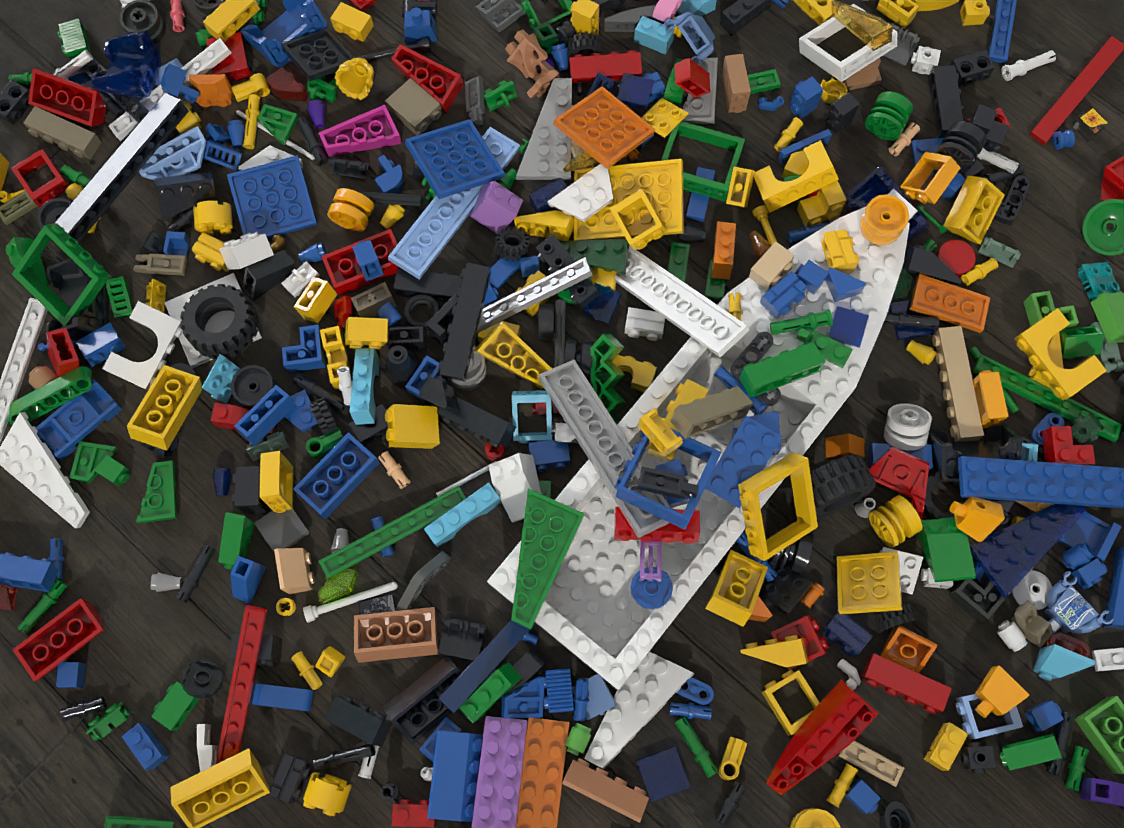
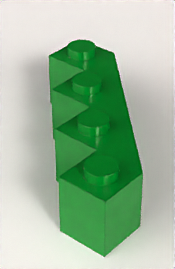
M602 334L590 348L592 356L591 384H593L594 391L610 416L618 425L619 421L613 415L622 407L625 401L613 387L625 374L612 361L624 346L612 334Z

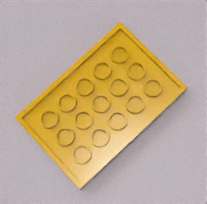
M674 159L611 166L608 168L613 201L584 222L576 219L574 216V240L626 238L610 208L643 189L667 230L663 235L684 233L683 160ZM594 168L574 170V182ZM645 204L622 217L632 238L656 225Z

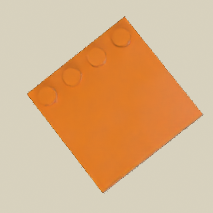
M603 86L554 119L553 125L606 169L650 138L655 132L652 126Z

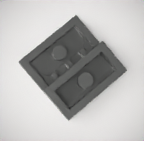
M484 0L476 6V9L483 18L499 33L526 14L523 12L521 5L514 0Z
M294 509L286 510L283 513H277L272 510L255 522L258 530L274 553V549L290 548L310 533Z

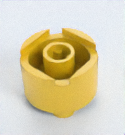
M203 201L197 203V207L193 206L194 227L196 231L205 232L211 236L218 232L223 235L231 234L233 226L231 205L229 203L223 202V205H219L218 201Z
M312 773L303 797V805L311 809L316 807L323 809V813L329 816H335V813L343 812L352 785L346 786L347 781L332 775L325 774L323 778L319 777L320 773Z

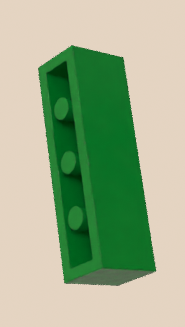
M814 342L807 345L804 343L791 351L784 350L772 358L770 356L766 357L756 364H747L743 367L739 379L750 398L818 373L826 361Z

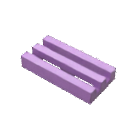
M640 541V581H644V579L652 581L655 579L657 582H661L662 541ZM645 545H649L648 573H644ZM653 546H657V574H653Z

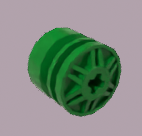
M890 91L882 92L878 95L872 107L873 109H871L865 121V125L868 131L878 138L896 140L900 137L913 111V106L901 94Z

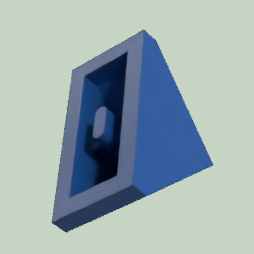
M831 267L827 271L829 273L825 281L834 302L861 294L866 285V282Z

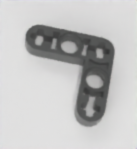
M442 551L423 566L411 579L396 610H410L425 584L445 568L451 556Z

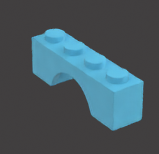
M360 348L355 351L349 411L355 425L375 423L376 405L373 382L374 377L379 376L380 360L374 348Z
M487 483L425 527L424 530L436 547L439 548L451 540L467 523L478 516L487 514L501 504L500 497L491 485Z

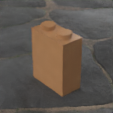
M743 54L725 56L721 78L728 113H740L746 110L751 92Z

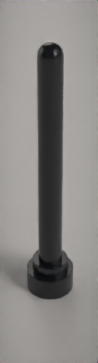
M428 37L421 38V40H418V43L405 45V47L413 51H431ZM398 47L354 58H364L367 62L393 56Z

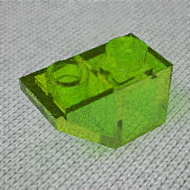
M348 568L327 579L325 585L319 590V602L327 604L352 593L359 574L355 570Z

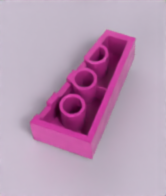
M385 105L319 132L329 157L401 144L400 135Z

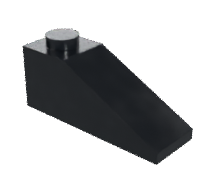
M915 245L913 248H907L901 270L917 275L922 274L952 285L961 284L962 280L934 253L926 251V247Z

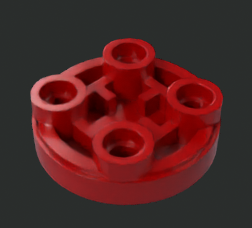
M961 240L945 242L936 255L957 276L968 273L976 261L973 248Z

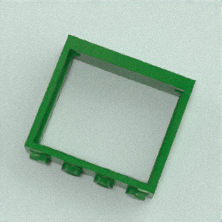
M681 121L671 131L661 161L669 159L677 135L735 151L725 184L683 172V190L726 201L733 168L737 167L745 139Z
M57 223L44 225L12 273L64 327L72 324V319L79 317L80 312L87 310L110 277L103 269V266L99 265L92 258L91 254L85 251ZM50 239L92 278L72 308L31 270V267Z

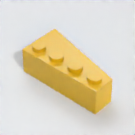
M498 323L473 350L539 388L545 389L539 380V374L552 368L504 323Z

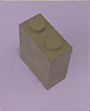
M411 78L385 100L388 111L416 136L426 131L428 126L433 121L438 120L442 114L440 103Z

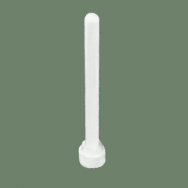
M391 582L318 607L316 605L303 607L306 621H314L320 614L395 590L398 584Z

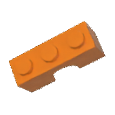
M717 221L711 278L730 280L734 257L735 223Z

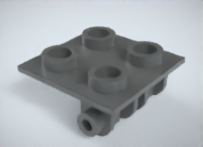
M888 23L889 27L897 31V47L883 56L906 66L920 37H918V34L908 33V30L903 31V27L899 29L900 27L894 25V23Z

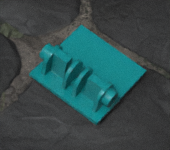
M1108 262L1082 264V267L1078 269V275L1083 282L1082 285H1088L1084 289L1089 290L1086 292L1089 300L1094 301L1098 298L1099 294L1104 292L1116 293L1120 291L1119 284L1116 282Z

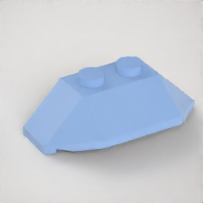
M197 126L160 146L140 169L141 176L154 180L155 178L190 174L199 169L206 145V140L199 127Z

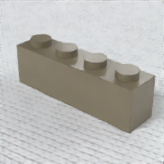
M36 106L23 123L28 128V132L34 137L40 136L50 144H58L65 151L69 149L80 158L84 156L91 160L102 143L95 133Z
M738 386L731 389L727 388L722 392L710 394L705 398L695 399L691 403L677 406L670 422L687 439L744 418L748 414L753 402Z

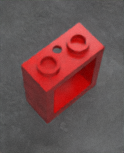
M43 149L35 152L32 156L11 168L30 198L39 208L47 201L65 193L69 187L51 158ZM47 163L56 178L33 192L24 176Z

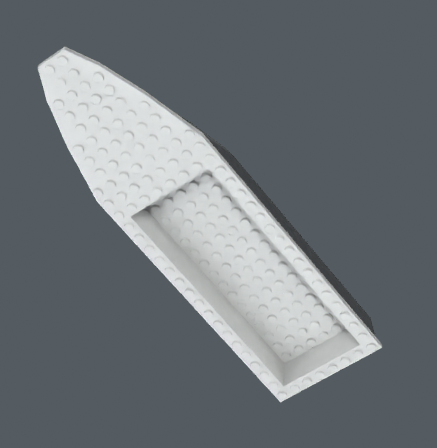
M864 207L838 218L788 249V251L794 254L792 262L794 266L788 273L793 272L795 274L801 264L805 265L808 260L828 271L829 267L821 245L823 234L825 232H836L837 230L846 229L848 236L853 238V251L859 256V263L854 272L847 273V275L866 282L863 291L859 295L834 302L826 281H824L814 295L806 290V297L799 304L795 302L791 305L792 309L784 317L780 315L774 318L760 304L761 297L767 290L752 279H746L728 292L719 302L718 306L728 312V295L733 293L735 297V293H740L741 310H743L741 318L742 322L748 326L749 331L721 357L690 337L617 425L631 448L634 449L637 442L641 443L643 439L640 437L642 431L638 427L640 417L656 408L660 418H666L668 414L666 411L667 406L671 400H676L678 395L675 392L680 383L684 384L689 379L709 389L707 396L722 392L727 387L714 376V373L721 366L730 372L734 361L760 332L771 334V322L804 317L809 312L815 314L830 309L833 326L816 327L814 331H818L853 349L845 366L840 368L825 360L826 362L820 372L779 387L781 397L778 403L768 406L762 413L779 412L780 435L782 436L779 454H772L764 469L792 452L803 456L858 384L894 294L904 263L910 223L906 225L897 241L892 244L883 246L872 244L865 239L860 230V220L866 209ZM784 272L781 277L784 278L788 273ZM799 330L772 335L774 339L772 347L760 362L766 357L770 356L772 358L784 350L791 351L804 344V342L796 339ZM761 340L757 348L760 350L763 344H767L768 340ZM754 352L746 353V358L754 361L757 359V355ZM743 368L736 369L735 373H741ZM768 393L767 398H774L775 393ZM749 410L746 416H753L754 413ZM744 418L690 438L721 451V457L732 439V428H738ZM649 446L640 461L644 467L655 469L657 465L666 463L648 453ZM678 449L672 461L680 459L681 465L685 464L688 473L686 479L689 480L688 483L697 485L707 462ZM588 460L555 499L557 502L584 513L585 516L535 622L619 690L746 527L742 515V505L739 509L709 490L704 489L695 510H700V536L698 542L692 544L674 541L671 543L662 542L661 569L671 579L673 585L671 598L666 605L659 609L649 610L642 608L634 601L630 590L632 578L640 570V540L621 541L614 539L615 507L619 506L590 460ZM784 479L758 494L760 509ZM687 504L677 506L671 509L685 510ZM521 541L487 581L488 584L511 603H514ZM645 545L644 568L648 567L649 545ZM653 546V567H657V546Z

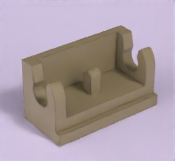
M385 282L351 298L360 318L376 317L377 311L388 302H391L396 307Z

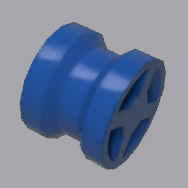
M1069 129L1064 132H1055L1052 138L1054 148L1060 150L1063 147H1073L1075 144L1073 131Z

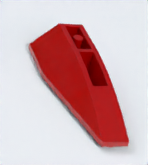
M841 679L799 727L777 761L766 784L778 794H784L848 747L879 713Z

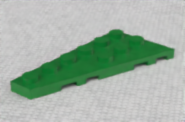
M529 488L527 491L511 620L531 630L585 514Z

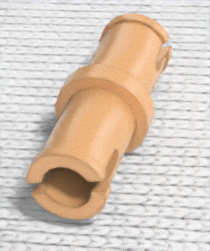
M914 122L910 123L908 128L901 133L900 137L888 149L892 155L896 152L894 156L897 157L904 147L911 143V139L920 131V127L917 124L915 125Z
M388 451L378 457L387 469V474L393 477L400 489L410 484L411 481L401 470V465L395 462Z

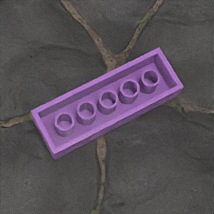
M486 716L472 828L517 827L528 727L527 720Z

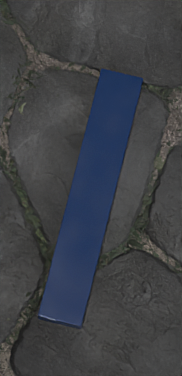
M511 620L443 693L439 700L451 712L455 713L524 638L530 629Z

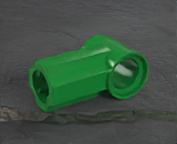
M338 428L321 437L309 439L306 443V449L311 458L321 459L336 446L343 436ZM314 446H321L318 451H311Z

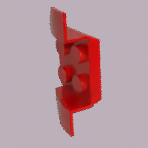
M1124 156L1105 167L1101 187V201L1108 199L1124 200Z

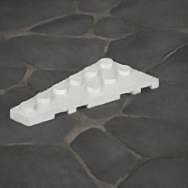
M25 412L19 413L0 446V465L74 528H80L90 511L79 494L74 493L68 477L63 476L60 471V465L46 443L41 442L37 435L38 431L28 422L27 419L29 417Z
M648 652L622 687L617 690L614 696L617 705L607 710L584 759L604 769L694 673Z

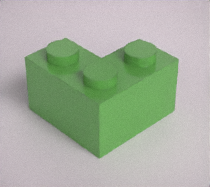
M1050 291L1033 293L1023 302L1030 327L1057 309L1054 307ZM1074 305L1058 308L1070 323L1063 329L1074 328L1079 323Z

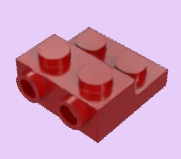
M810 615L771 632L773 638L777 639L778 642L786 641L785 637L792 635L803 638L808 661L828 653V642L824 636L820 637L817 631L820 629L819 623L815 617L811 618ZM799 665L790 666V667H787V668H788V670H790V669H792V668H794V667H797V666H799Z

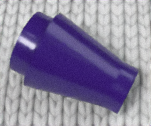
M321 100L310 101L307 109L315 128L325 127V105Z

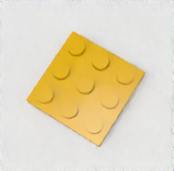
M898 551L837 557L839 614L902 610Z

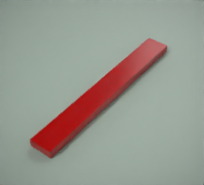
M1111 36L1033 129L1030 136L1045 145L1124 50V43Z
M250 605L245 607L216 764L241 751L268 609Z

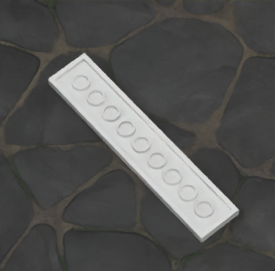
M629 245L626 275L617 272L615 276L616 283L703 346L721 357L749 331L746 324Z

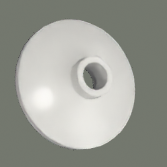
M1028 570L1016 576L1012 584V594L1019 605H1023L1029 600L1035 604L1036 610H1040L1047 606L1048 592L1052 585L1049 579L1042 573ZM1033 586L1037 587V593L1032 590Z

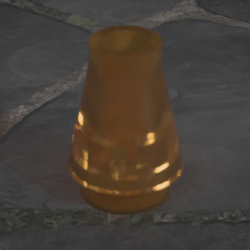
M758 230L752 231L749 234L754 253L761 258L772 245Z

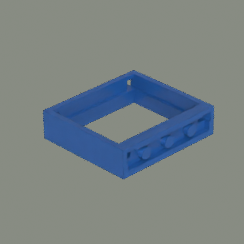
M671 429L677 437L681 436L683 439V444L677 449L707 462L697 483L699 485L696 498H690L684 513L681 514L627 488L650 443L648 437L642 432L640 435L643 438L641 443L637 442L632 451L634 455L632 461L628 459L623 471L626 472L624 477L619 476L614 487L617 489L615 497L686 530L720 457L721 451L695 439H685L679 432Z

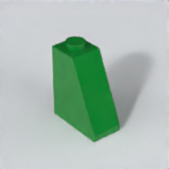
M225 513L218 560L219 563L224 565V569L232 571L238 556L246 558L255 523L246 516Z

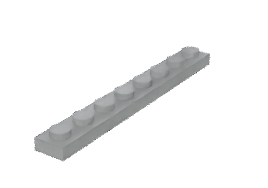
M584 257L483 308L477 333L592 276L593 273L588 260Z

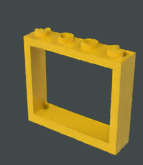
M792 452L738 484L743 510L742 515L746 527L745 532L749 544L748 549L751 555L766 561L818 527L807 457ZM790 475L797 521L766 540L758 494Z

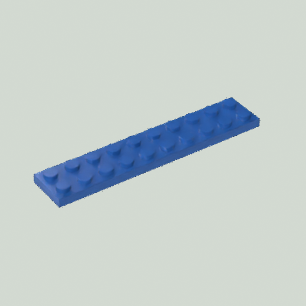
M967 456L958 458L961 497L1124 508V468Z

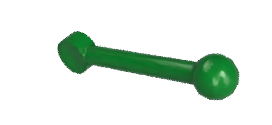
M919 204L916 206V210L922 212L939 228L940 233L946 232L947 228L940 225L923 209V205Z

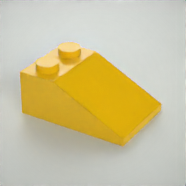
M730 550L705 609L740 626H744L752 615L768 567Z

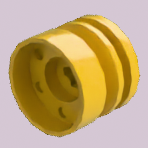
M900 495L888 501L886 507L880 506L877 510L869 513V520L875 533L885 545L892 549L899 545V543L904 542L905 536L910 538L922 530L923 525L918 513Z

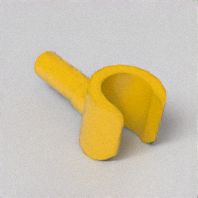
M23 189L10 194L1 191L0 197L4 199L0 201L5 204L26 190Z

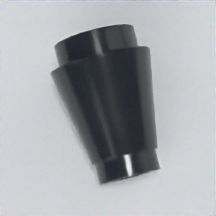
M687 223L683 224L684 233L678 234V239H682V241L704 242L705 230Z

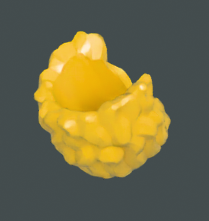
M364 58L347 60L339 66L335 75V83L347 97L362 100L368 96L373 85V67Z

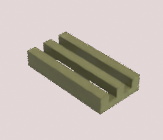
M24 191L0 206V217L8 225L37 207V205L28 193Z

